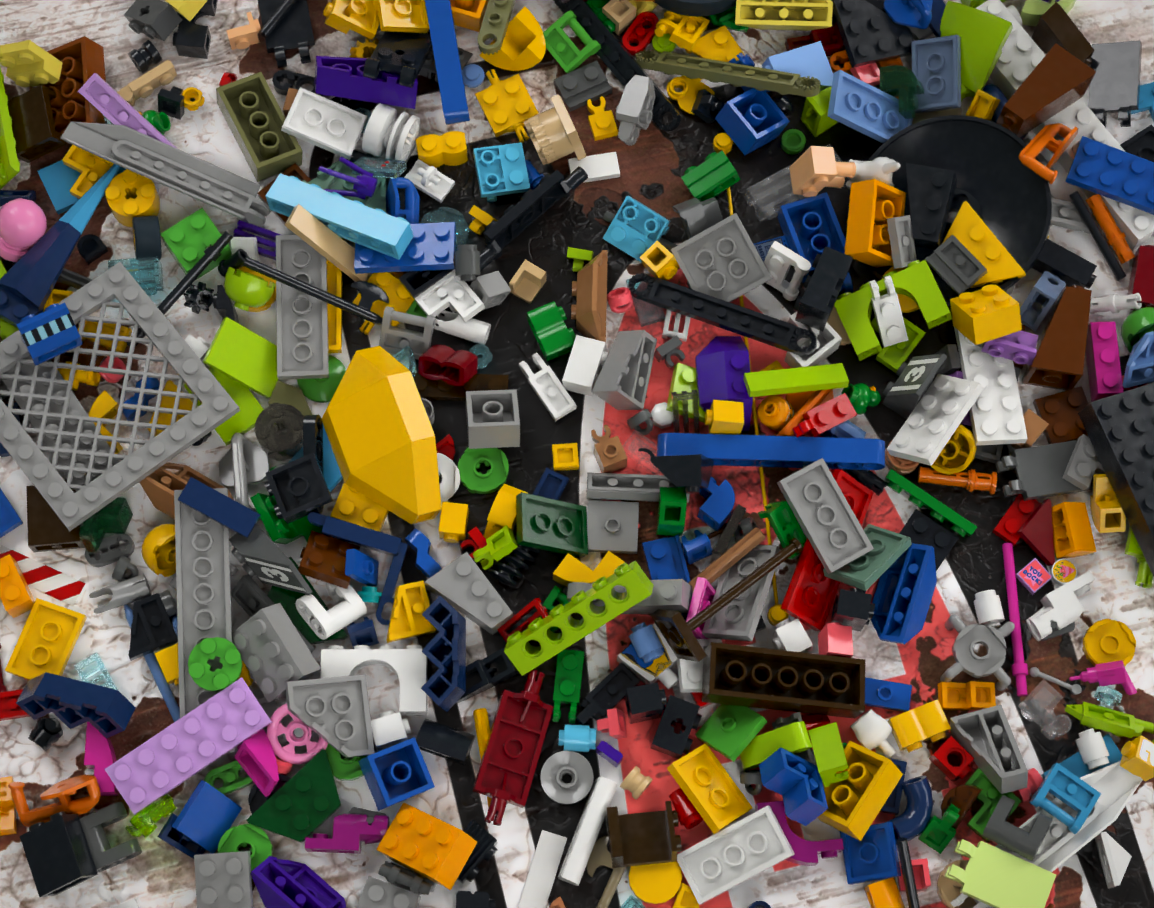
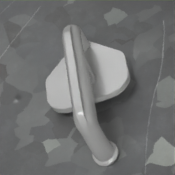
M235 433L231 438L230 450L219 462L220 481L228 488H235L236 502L257 512L255 508L249 505L247 485L262 482L267 478L265 473L270 471L269 456L264 450L248 441L241 433Z

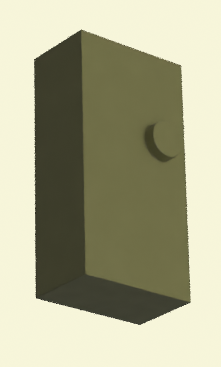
M262 72L216 88L217 104L257 182L283 173L294 163L298 166L302 165L303 151L295 136L281 131L286 118Z

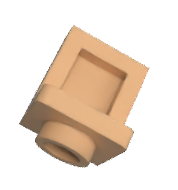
M251 11L246 13L249 21L248 25L226 30L232 50L245 49L250 45L260 43L258 33L261 27L258 18L253 19Z

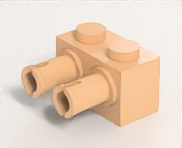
M810 146L789 167L793 194L803 195L804 197L816 196L824 187L841 189L844 186L845 177L853 178L856 173L854 162L835 161L833 147Z

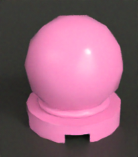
M18 198L4 204L0 209V256L5 260L17 263L43 237L47 229L46 216L43 209L34 201Z

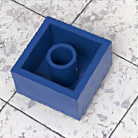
M754 88L727 101L715 118L744 155L776 139L790 122L765 90L759 91Z
M415 737L366 756L358 761L378 811L435 787Z

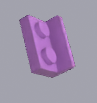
M1021 330L984 342L981 352L988 353L993 357L1013 360L1017 364L1031 365L1037 353L1036 345L1039 335Z

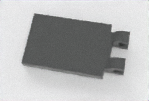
M1077 440L1015 449L1010 453L1011 456L1002 457V461L995 463L998 473L1015 470L1018 480L1009 481V485L1002 487L1004 496L1022 494L1024 501L1083 492V490L1062 478ZM1093 478L1089 487L1084 491L1093 490Z

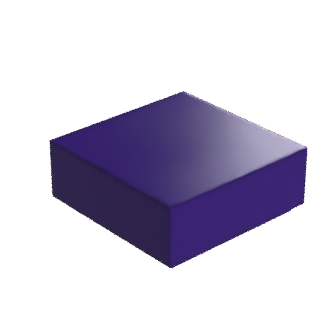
M604 740L596 747V753L615 767H618L622 762L623 754Z

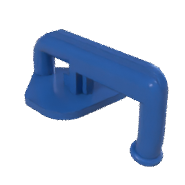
M933 0L884 1V10L896 24L927 29L932 20Z
M390 177L386 192V214L396 218L402 217L410 224H419L420 197L412 181L403 177ZM397 188L405 189V210L400 209Z

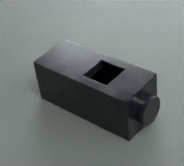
M1049 239L1046 240L1040 256L1031 267L1041 274L1048 271L1053 275H1057L1068 287L1078 285L1090 289L1097 277L1093 274L1097 265Z

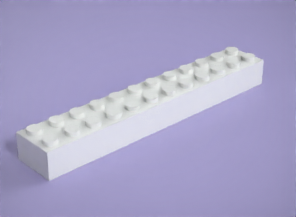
M988 0L976 9L1012 22L1013 26L1002 48V54L989 77L1009 100L1046 55L1000 0ZM1081 98L1032 130L1037 135L1044 126L1055 123L1063 124L1071 130L1074 127L1078 128L1076 137L1058 159L1059 164L1067 173L1082 136L1124 151ZM1057 134V135L1054 137V139H1056L1057 141H1058L1059 139H1060L1061 141H1063V140L1065 139V138H1063L1062 136H1060L1059 134ZM1080 188L1087 198L1096 194L1094 192ZM1101 195L1121 232L1125 233L1126 237L1124 238L1132 251L1148 241L1150 237H1154L1153 214Z

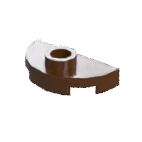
M960 785L951 789L944 796L941 804L942 816L951 803L960 809L959 817L951 827L954 829L958 828L983 789L975 785Z

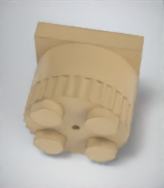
M557 94L551 97L554 105L553 108L524 121L543 165L575 152L578 161L586 157L578 133L560 95Z

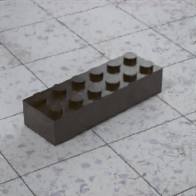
M711 642L704 650L707 656L703 660L702 702L854 719L865 711L864 659Z

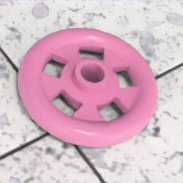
M287 703L280 706L270 717L272 723L267 726L266 734L274 754L284 762L295 765L307 764L322 749L326 750L329 743L319 737L318 742L311 741L312 729L288 710ZM289 714L294 720L285 727L280 721ZM301 728L304 732L303 736L297 737L294 734V729ZM284 733L289 744L282 747L277 736ZM306 745V753L295 754L294 746Z

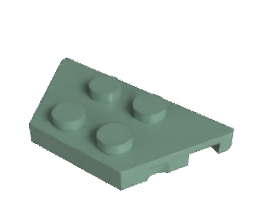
M340 160L328 168L354 178L357 175L362 176ZM355 164L363 170L373 173V177L378 179L372 198L366 196L365 200L358 197H343L352 201L358 200L365 206L373 209L378 208L386 212V174ZM321 171L317 172L316 178L307 183L316 184L322 189L357 191L353 189L354 183Z

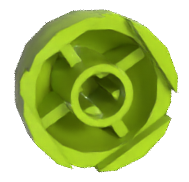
M228 268L224 288L227 296L235 301V307L248 311L249 307L258 308L270 300L276 283L270 281L268 285L264 278L239 269L234 273V268Z

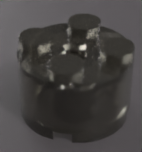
M272 403L259 414L255 423V435L261 449L268 454L269 458L276 461H285L293 458L303 447L304 417L302 413L291 405ZM284 430L287 431L286 433L281 432V433L278 435V432H279V431H284Z

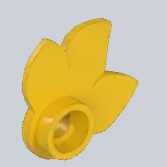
M683 75L671 79L666 88L668 96L677 101L680 109L689 114H694L691 110L699 90L706 89L712 95L715 93L709 86L701 82L702 79H690ZM681 88L682 92H676L674 89Z

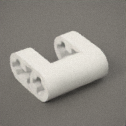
M326 582L328 594L337 604L327 611L312 594H305L296 600L297 611L320 639H327L367 613L365 603L350 584L345 589Z

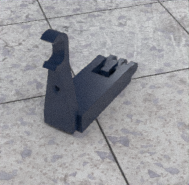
M315 512L309 513V522L312 525L323 528L322 534L393 556L376 611L378 622L382 625H389L390 621L384 620L381 615L384 605L386 603L393 604L394 602L392 597L409 547L408 544L403 543L402 538Z

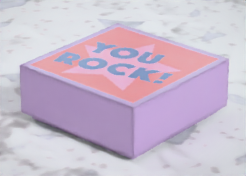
M1036 558L1016 574V578L1032 595L1053 578Z

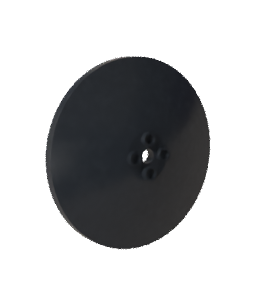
M947 115L917 122L899 131L881 145L869 159V161H872L878 157H888L900 163L901 167L893 172L892 182L894 188L906 193L904 216L910 215L911 218L906 163L953 170L957 177V184L950 212L958 213L963 202L967 201L1025 273L1031 269L1040 256L1046 243L1052 220V199L1049 183L1021 163L1018 156L1027 144L1007 128L992 121L973 116ZM947 222L944 239L952 225L950 222ZM914 242L916 258L920 262L934 253L933 249L916 247ZM866 264L878 281L892 267L875 268ZM929 266L948 308H951L950 299L959 295ZM1009 278L994 284L986 283L980 287L969 288L963 293L974 292L986 285L995 284L1006 291L1021 278Z

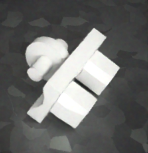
M419 159L415 162L411 171L404 177L412 181L417 189L442 203L455 185L454 180L437 171V168L434 166H429Z

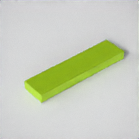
M842 363L744 373L743 378L749 397L847 388L849 384V379Z

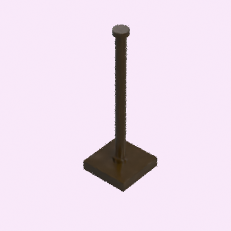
M792 538L789 541V545L688 622L684 620L678 611L658 609L650 616L676 657L700 662L707 655L692 631L794 553H800L803 547L796 538Z

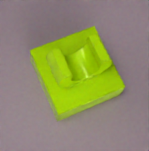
M568 247L567 258L574 259L572 271L579 272L584 267V261L590 262L593 259L594 252Z

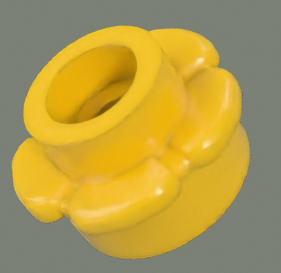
M189 87L182 93V96H184V108L195 111L198 110L199 106H203L205 99L202 96V92L197 88Z

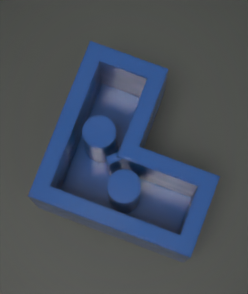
M781 747L759 764L762 785L783 796L786 817L807 826L828 809L823 782L816 765Z

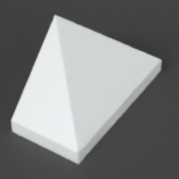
M1101 832L1095 837V842L1107 887L1110 889L1121 884L1132 856L1107 832Z

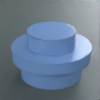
M469 64L462 70L464 85L467 87L476 88L483 83L485 75L479 65Z

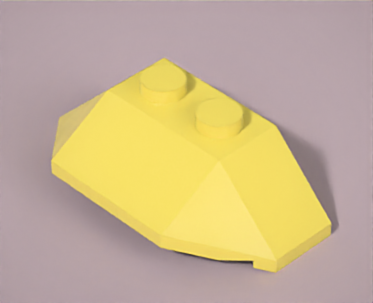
M736 0L735 25L760 30L811 31L831 28L833 2L831 0Z

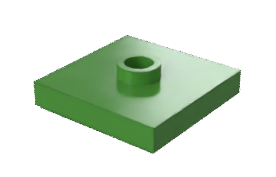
M721 704L695 735L700 741L734 762L764 727L767 720L749 707Z

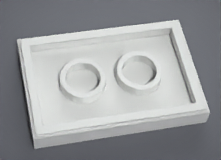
M300 87L281 131L350 160L368 116Z

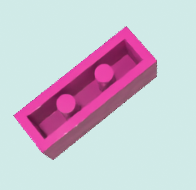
M1115 321L1090 322L1087 331L1085 353L1091 402L1122 393L1123 383Z

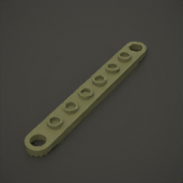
M516 0L488 1L477 39L478 48L483 54L487 53V55H490L492 53L493 55L495 52L498 53V50H501ZM489 38L490 40L493 38L496 41L492 45L484 44V41L486 39L489 40Z
M644 49L636 54V61L643 69L660 71L667 75H683L690 79H706L713 83H729L736 87H752L759 91H775L782 95L792 94L813 97L820 93V80L814 79V77L810 79V76H807V78L800 77V74L665 51L659 53L653 49L651 51L650 49L648 51Z

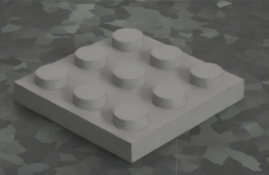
M737 213L671 249L692 290L727 302H732L773 279Z

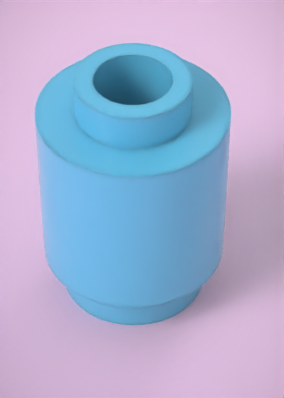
M565 724L564 730H559L558 746H564V751L589 752V749L595 750L596 728H590V725Z

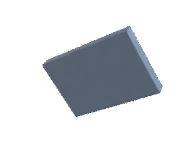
M959 35L912 41V112L916 114L961 108V37Z

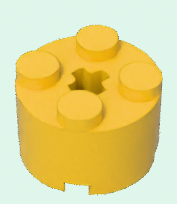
M126 169L124 172L116 175L105 190L106 199L114 217L124 226L132 227L134 217L158 216L160 198L151 179Z

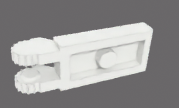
M890 275L884 277L888 294L880 296L879 286L876 281H869L872 294L871 302L884 347L908 340L898 295L895 292Z
M536 352L532 355L535 365L539 368V372L534 374L525 361L520 362L519 366L528 379V383L556 422L575 410L577 405L550 366H547Z

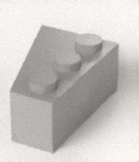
M645 330L619 331L591 392L617 410H643L657 339Z
M467 552L425 581L426 590L438 597H443L452 607L492 635L513 617V612Z

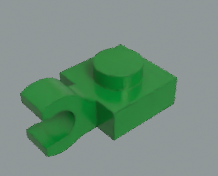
M951 803L941 819L933 815L924 831L919 834L918 839L941 854L956 834V829L951 826L958 819L960 809Z

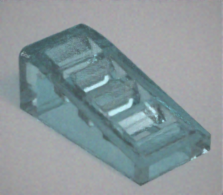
M98 652L74 665L83 682L96 684L106 679L107 682L100 686L110 687L119 691ZM95 661L98 665L84 673L83 668ZM101 670L102 674L90 681L87 677Z

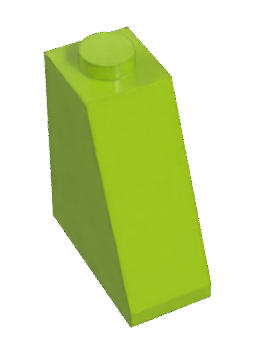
M832 86L820 91L816 96L806 98L801 120L814 137H817L838 123V121L828 117Z

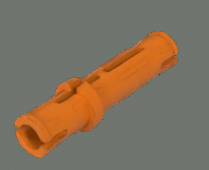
M1094 194L1087 198L1085 201L1108 239L1107 243L1109 246H1112L1120 263L1123 264L1134 258L1135 255L1124 238L1126 237L1125 233L1121 232L1101 195Z

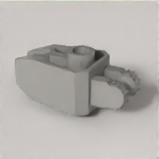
M634 75L626 84L620 103L616 108V119L620 122L618 138L625 142L626 145H634L639 137L640 130H646L652 120L655 89L654 83L649 77Z

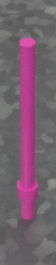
M1004 543L1002 544L1009 619L1015 625L1014 630L1011 632L1014 664L1011 665L1012 676H1015L1017 696L1022 697L1028 695L1026 682L1028 666L1027 663H1024L1013 544Z

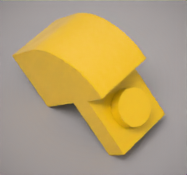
M1093 474V495H1090V507L1096 529L1099 533L1125 532L1126 516L1107 475Z
M503 484L487 518L488 522L483 535L485 539H488L506 525L513 531L517 521L516 495L521 492L528 494V492Z

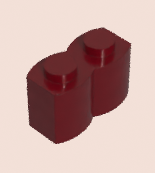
M433 345L419 357L418 373L430 380L442 379L450 385L461 386L477 373L478 357L469 351H454L445 345Z

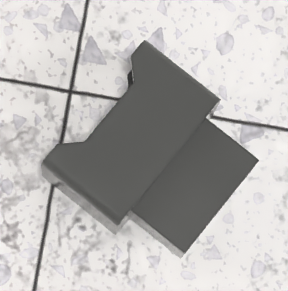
M714 197L702 202L697 198H692L672 206L673 211L681 217L685 231L682 236L683 242L723 220L718 200Z

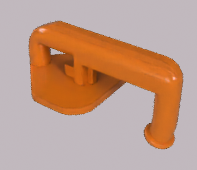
M1060 123L1044 126L1020 152L1019 160L1037 175L1049 181V184H1052L1057 177L1058 171H1053L1051 168L1074 140L1078 133V128L1074 127L1071 130ZM1057 134H1059L1065 139L1063 141H1061L1060 139L1057 141L1056 139H1054V137ZM1045 148L1054 153L1046 166L1035 159Z
M833 389L786 394L785 400L791 403L795 415L773 436H792L794 434L792 428L805 421L802 416L804 413L834 398Z
M85 774L62 780L52 785L40 795L41 800L58 797L60 802L29 810L23 791L25 784L23 782H12L8 785L11 789L12 799L19 819L26 827L40 822L46 823L50 821L49 817L62 811H65L66 814L78 815L87 813L99 802L101 796L96 776ZM86 786L89 796L75 800L71 799L70 795L76 794V790Z

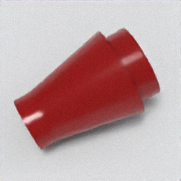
M681 788L669 795L674 809L677 810L681 826L684 825L689 830L703 821V818Z

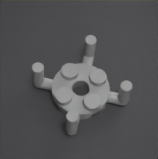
M951 615L944 626L947 630L955 628L959 633L952 647L956 663L940 677L941 682H950L962 671L975 678L994 674L998 679L995 684L998 691L1005 690L1010 685L1011 678L1001 668L1005 662L1007 648L1004 637H1007L1014 630V623L1008 621L999 629L979 624L966 626L957 615ZM975 644L984 645L987 650L986 656H977L973 651V646Z

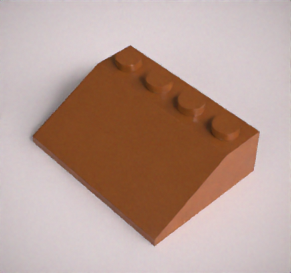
M84 36L47 51L63 62L60 79L55 84L49 82L47 84H39L56 92V98L50 100L56 131L63 134L71 121L109 124V120L78 92L94 73H97L106 82L103 46Z

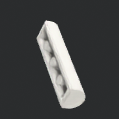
M601 776L595 779L560 869L558 879L579 886L606 816L607 807H609L617 784Z

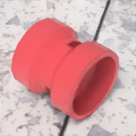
M1031 768L1028 770L1027 788L1012 792L1022 800L1021 803L1030 800L1031 795H1034L1043 779L1035 768Z

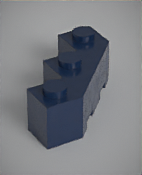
M439 596L422 614L439 631L422 650L439 669L421 689L438 706L448 712L465 693L466 619L443 597Z
M47 672L28 680L16 702L34 720L52 712L70 729L90 722L105 738L124 731L136 709L118 690Z

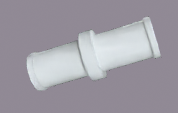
M1139 293L1121 296L1110 294L1109 297L1091 298L1090 304H1093V306H1090V313L1111 311L1114 314L1119 313L1120 310L1140 309L1142 303H1137V301H1142Z

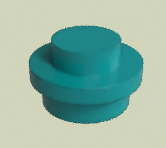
M362 586V591H356L363 602L379 603V597L382 595V592H377L378 587Z

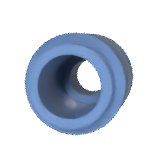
M643 622L631 628L632 634L628 637L639 659L642 658L645 664L664 654L661 649L663 646L652 624L647 626Z

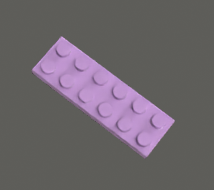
M241 677L107 767L105 771L133 814L136 815L243 741L271 724L272 721Z

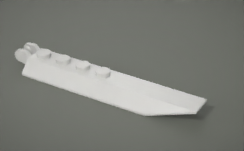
M1121 761L1081 777V780L1096 789L1101 795L1081 829L1076 834L1070 832L1068 826L1044 809L1039 810L1019 827L1030 833L1040 813L1053 819L1033 861L999 844L995 847L1053 872L1116 821L1143 779L1121 767ZM1057 797L1051 801L1072 817H1076L1078 812ZM961 893L950 904L955 908L961 905L969 896ZM976 899L974 901L977 904L972 907L994 908Z

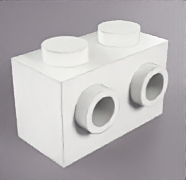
M576 335L562 379L566 390L593 397L594 393L591 391L609 354L606 349V342Z

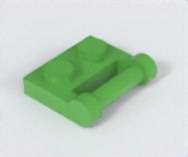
M571 10L562 15L543 32L547 50L566 73L574 71L588 57L597 53L601 48L597 40H593L576 20L577 16ZM569 25L583 42L585 47L581 51L564 32L563 28Z

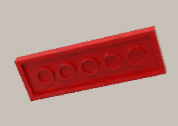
M833 469L832 475L862 526L874 492L843 470ZM807 538L780 609L795 619L798 618L800 622L814 631H821L840 582L824 576V566Z

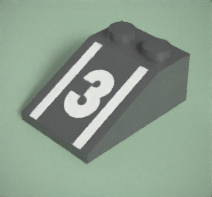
M941 353L912 357L908 364L903 362L896 373L899 376L895 383L890 381L882 393L886 396L882 404L907 420L937 377L947 355Z
M257 524L248 539L238 533L229 539V542L234 547L231 553L240 563L245 562L242 568L251 578L255 575L264 584L310 595L313 592L293 562Z

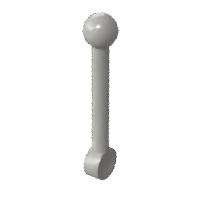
M1032 667L1029 671L1032 677L1038 676L1067 688L1073 695H1078L1082 691L1080 685H1070L1040 672L1037 667Z

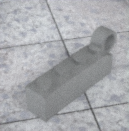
M683 579L650 580L654 585L652 595L622 614H652L658 609L688 613L693 587ZM569 583L567 601L570 602L572 596L581 590L586 592L591 589L593 583ZM621 585L614 586L615 591L619 593L627 591ZM600 599L592 600L593 604L596 606L605 605V603Z

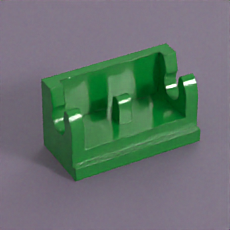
M787 501L769 503L765 506L766 511L758 512L760 518H768L783 548L789 545V541L792 538H796L804 548L807 539ZM794 553L789 559H793L799 553Z

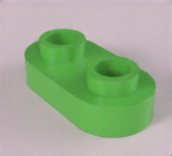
M237 760L211 770L204 779L205 782L224 795L253 783L249 775L245 778L239 776L243 768ZM218 779H222L224 782L220 788L214 786L215 781Z

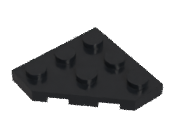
M831 0L833 2V15L852 68L912 55V41L914 39L909 27L896 24L888 14L866 0Z

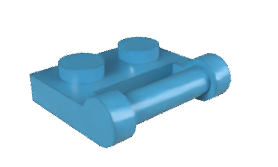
M1056 762L1052 765L1029 803L1036 808L1038 806L1068 826L1070 832L1076 834L1081 829L1101 793ZM1047 793H1051L1077 811L1076 817H1072L1045 798Z

